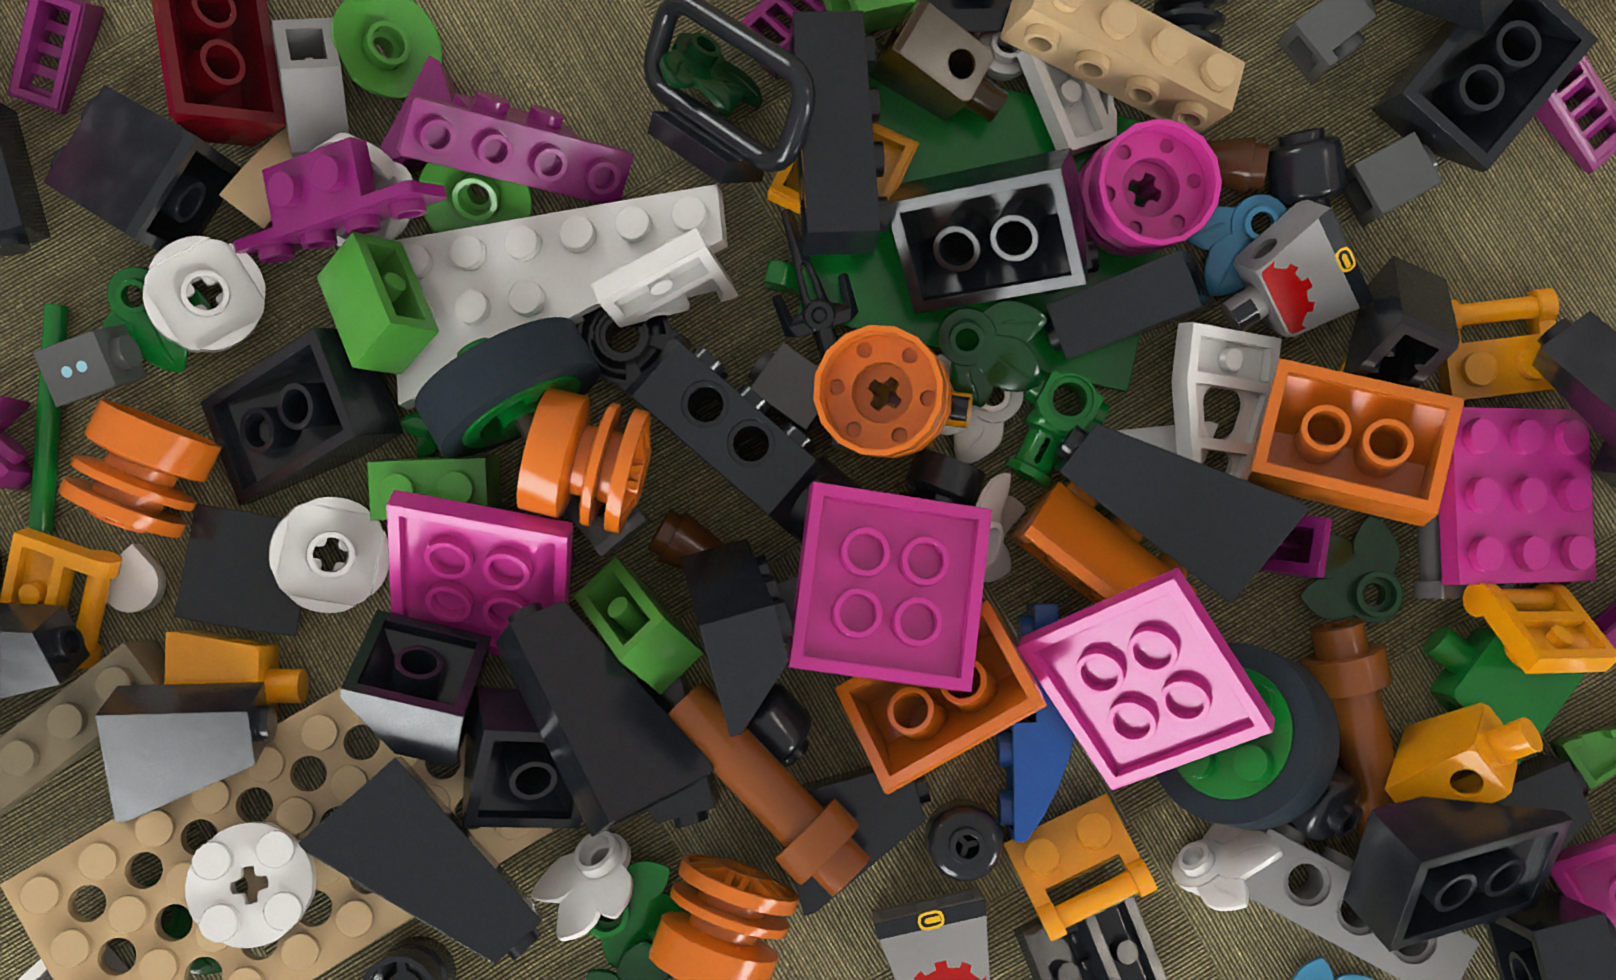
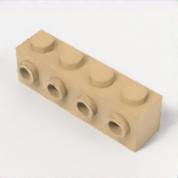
M1012 0L1000 36V40L1114 96L1116 99L1156 119L1160 118L1184 123L1197 133H1201L1233 111L1246 63L1129 0Z

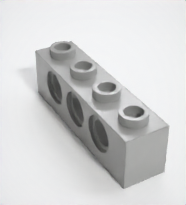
M1288 824L1260 830L1272 837L1284 853L1282 857L1245 880L1250 899L1399 980L1462 979L1480 943L1479 941L1461 931H1456L1389 952L1355 912L1347 917H1342L1341 904L1344 900L1343 896L1354 860L1328 846L1325 847L1322 855L1302 846L1307 837ZM1306 863L1308 867L1306 882L1301 887L1291 890L1288 885L1290 872L1297 865Z

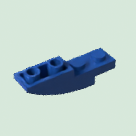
M1026 603V615H1019L1017 619L1018 644L1022 636L1058 621V604ZM1037 678V683L1047 706L1006 728L1005 731L996 734L998 767H1006V790L997 791V819L999 825H1007V832L1015 842H1027L1044 817L1058 790L1075 737Z

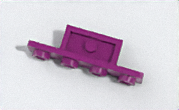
M476 90L474 97L455 93L452 104L418 95H413L409 99L397 145V150L403 157L601 204L621 200L633 162V155L625 149L579 138L563 122L564 115L555 110L539 105H531L529 112L509 107L510 101L508 99L482 90Z
M348 137L262 170L273 227L234 240L235 253L259 255L261 263L289 261L295 258V250L301 248L321 249L336 245L338 243L337 236L351 234L352 232L367 234L378 231L382 228L381 221L389 218L401 220L423 216L427 213V205L447 199L445 186L406 180L376 191L367 141Z

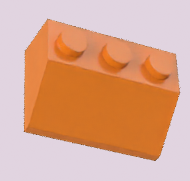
M1279 358L1246 481L1278 493L1424 527L1439 512L1465 398Z
M1058 481L1053 483L1049 489H1046L1008 537L1093 605L1175 568H1179L1185 578L1189 574L1187 569L1167 554L1161 552L1156 558L1139 543L1144 537L1122 519L1115 517L1110 522L1094 509L1098 501L1072 481L1067 486ZM1189 584L1194 593L1197 594L1198 590Z
M988 600L981 604L972 692L852 677L834 688L884 793L890 794L1047 706L1034 673L1017 649L1018 642L1008 624Z

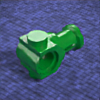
M1040 369L1042 376L1041 384L1038 387L1025 391L1023 397L1031 402L1029 412L1024 419V424L1029 427V430L1014 458L1007 457L1004 467L1034 485L1049 489L1053 483L1050 474L1060 457L1055 453L1060 442L1076 424L1082 429L1090 421L1102 425L1109 412L1110 405L1103 402L1105 397L1098 394L1091 381L1083 375L1076 373L1061 374L1055 370L1048 373ZM1057 388H1067L1076 394L1079 399V409L1075 416H1065L1056 410L1053 404V395ZM1043 442H1044V443H1045V444H1044V447H1043L1042 451L1040 452V454H1039V456H1038L1036 462H1034L1035 457L1037 456V454H1038V452H1039V450H1040V448H1041V446H1042V444H1043Z

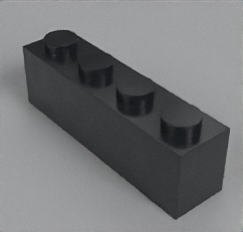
M863 11L793 12L789 52L797 56L808 67L813 77L816 91L814 113L803 147L797 157L803 256L873 254L879 234L887 232L889 227L887 196H878L877 177H883L884 145L882 141L873 140L872 123H879L880 93L878 87H869L868 70L875 69L874 34H865Z

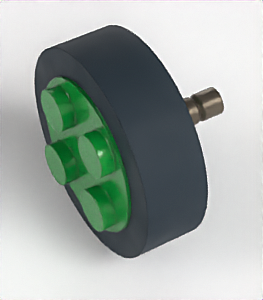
M565 317L539 319L513 327L491 338H480L465 345L458 351L455 359L437 371L422 386L416 396L415 407L443 456L448 458L467 457L497 448L520 437H523L526 442L537 406L548 388L553 387L585 395L597 382L601 369L571 319Z
M1227 643L1275 717L1273 732L1156 774L1167 794L1180 807L1200 819L1247 830L1278 827L1293 821L1309 810L1319 800L1329 785L1339 757L1340 731L1338 719L1327 692L1320 682L1304 667L1288 658L1255 645Z

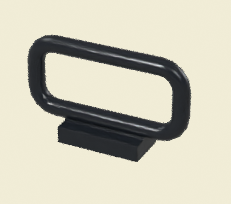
M664 0L659 5L653 18L645 49L643 68L645 81L650 93L669 110L652 112L647 133L720 184L762 182L764 172L773 173L788 168L795 162L803 147L815 108V83L808 67L791 52L705 0ZM681 16L689 18L788 81L792 95L791 104L780 140L774 148L767 147L680 88H673L667 85L660 70V60L663 54L669 52L675 26Z

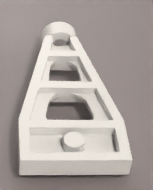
M1196 322L1178 323L1171 379L1177 454L1202 463V457L1206 451L1225 453L1228 457V466L1225 473L1244 480L1247 479L1262 416L1280 358L1281 338ZM1211 387L1235 391L1240 398V410L1234 429L1225 439L1211 437L1205 427L1203 399L1206 391Z

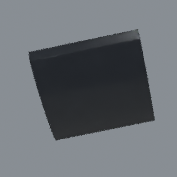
M197 504L194 510L174 617L234 628L296 636L301 606L297 605L279 588L269 565L270 540L276 526L283 518Z
M1134 895L1065 928L1067 935L1053 942L1050 941L1039 917L1013 929L1033 980H1168Z

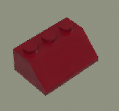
M151 0L169 116L175 122L204 142L251 147L256 146L287 125L266 0Z

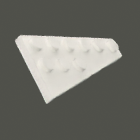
M708 185L393 240L402 243L439 329L437 335L402 374H397L398 405L407 410L415 407V399L422 386L437 371L455 359L461 348L472 341L480 338H491L513 327L544 318L565 317L571 319L575 325L584 321V315L601 307L590 284L607 276L614 267L623 263L633 262L659 248L666 239L672 236L685 234L697 228L714 254L727 248L723 195L718 185Z

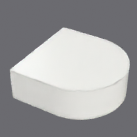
M131 544L120 554L122 557L120 573L117 578L111 580L107 603L121 612H144L155 607L163 598L166 590V576L162 567L141 544Z

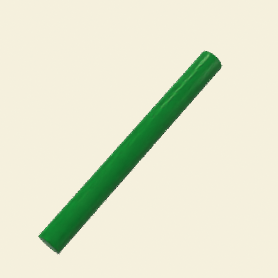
M44 304L41 349L67 340L68 306ZM40 369L29 528L39 531H54L62 406L56 407Z

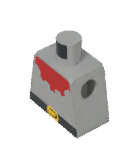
M1304 200L1292 206L1235 257L1234 267L1245 289L1223 302L1220 306L1223 315L1234 330L1244 331L1261 320L1266 327L1288 338L1300 335L1366 306L1374 301L1333 209L1310 200Z
M978 887L872 911L876 934L895 980H990L986 905Z

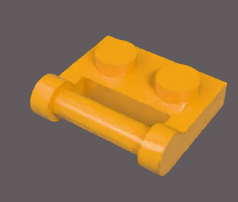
M1552 288L1534 289L1529 291L1527 296L1465 304H1459L1456 299H1451L1460 341L1458 349L1438 367L1442 394L1465 398L1464 401L1556 390L1532 366L1541 347L1537 342L1538 339L1556 324V318L1559 313V300L1555 290ZM1527 319L1530 335L1466 343L1461 341L1460 330L1462 326Z
M31 528L15 531L12 537L0 603L64 605L67 610L75 571L87 575L76 627L80 630L84 644L90 654L78 669H90L101 660L103 647L98 643L111 580L119 576L122 557L106 550H92Z
M1494 583L1470 584L1464 590L1462 599L1465 610L1471 616L1484 617L1504 644V650L1508 658L1521 668L1525 674L1606 672L1616 663V649L1572 593L1562 584L1541 583L1535 588H1500Z
M1106 793L1036 827L1027 842H1015L1011 839L1003 843V847L1051 942L1067 935L1065 928L1136 893L1142 898L1158 890L1147 865L1140 857ZM1119 858L1125 872L1056 906L1053 905L1047 894L1048 891L1113 859Z

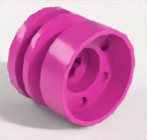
M1159 118L1134 124L1091 154L1077 174L1084 204L1085 235L1087 238H1092L1096 246L1109 254L1133 258L1155 253L1168 246L1185 241L1205 227L1218 206L1222 184L1217 156L1205 138L1184 123ZM1133 185L1138 186L1137 196L1145 200L1144 203L1138 206L1134 204L1136 195L1128 190Z

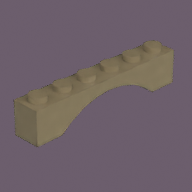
M155 639L122 643L0 737V818L55 775L100 746L95 715L117 686L164 685L165 652Z

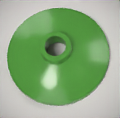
M343 0L334 13L331 24V37L339 53L341 66L356 84L373 95L390 100H405L429 56L439 60L442 64V47L437 30L428 15L412 0ZM374 44L381 46L385 50L387 58L376 50Z
M429 162L421 173L419 182L445 186L447 199L427 205V213L424 215L426 221L436 233L531 217L533 200L530 186ZM472 184L484 187L489 192V197H478L472 190Z

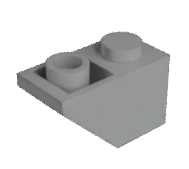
M332 17L272 20L274 50L292 158L310 152L338 133L349 134L339 53L331 37Z

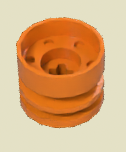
M868 325L844 334L825 352L815 373L813 401L821 424L837 443L862 455L899 459L922 451L941 434L951 414L953 388L945 365L918 337L895 326ZM898 381L899 386L895 393L902 399L900 404L896 408L885 405L879 410L878 406L882 399L876 393L878 387L884 384L891 388Z
M553 387L548 388L537 406L523 451L516 494L517 508L559 519L569 505L572 495L580 497L579 518L581 525L592 527L603 502L606 503L604 530L621 534L630 513L640 500L650 464L652 451L650 446L651 413L635 408L630 416L625 432L620 433L623 410L621 404L612 402L603 414L599 426L596 427L590 425L591 400L588 396Z
M99 399L84 435L98 446L108 450L104 459L84 455L73 456L70 465L95 480L91 482L80 478L64 477L58 493L67 500L86 509L95 518L114 526L142 534L148 532L171 538L182 537L188 523L178 515L166 510L165 506L190 512L195 509L198 502L186 492L176 488L175 484L178 478L195 482H206L222 446L202 435L154 415L114 401Z
M689 853L683 855L678 873L685 881L673 883L670 898L688 912L670 911L662 914L649 950L650 960L659 969L677 980H771L778 962V955L772 947L761 939L780 940L787 936L790 927L788 921L782 916H790L795 913L799 902L798 894L788 885L750 864L735 859L705 854Z

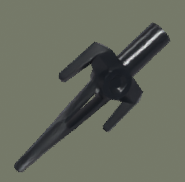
M785 209L781 212V217L794 265L802 312L793 319L781 295L773 296L772 301L784 335L800 338L813 334L822 360L825 352L839 340L835 326L849 322L859 311L849 276L846 273L838 276L842 303H831L810 257L803 256L802 237L792 211ZM802 265L806 266L817 295V298L814 300L809 298L801 269Z

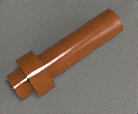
M1343 619L1323 623L1309 630L1314 653L1305 656L1301 660V664L1320 682L1334 706L1340 731L1339 758L1341 767L1359 781L1362 792L1358 806L1363 809V814L1356 826L1361 844L1366 821L1371 810L1388 803L1396 804L1385 790L1395 759V753L1380 694L1381 689L1393 683V677L1385 645L1381 643H1368L1362 619Z
M704 682L690 691L667 714L708 758L714 769L713 772L784 846L774 859L799 885H802L812 876L831 897H834L870 861L871 857L851 837L861 824L836 798L823 808L747 727L742 734L730 737L720 700Z

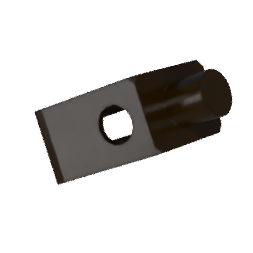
M919 0L896 24L876 57L875 69L868 71L870 78L945 120L966 107L986 121L991 122L999 113L1009 95L1007 91L985 77L995 57L993 51L927 0Z

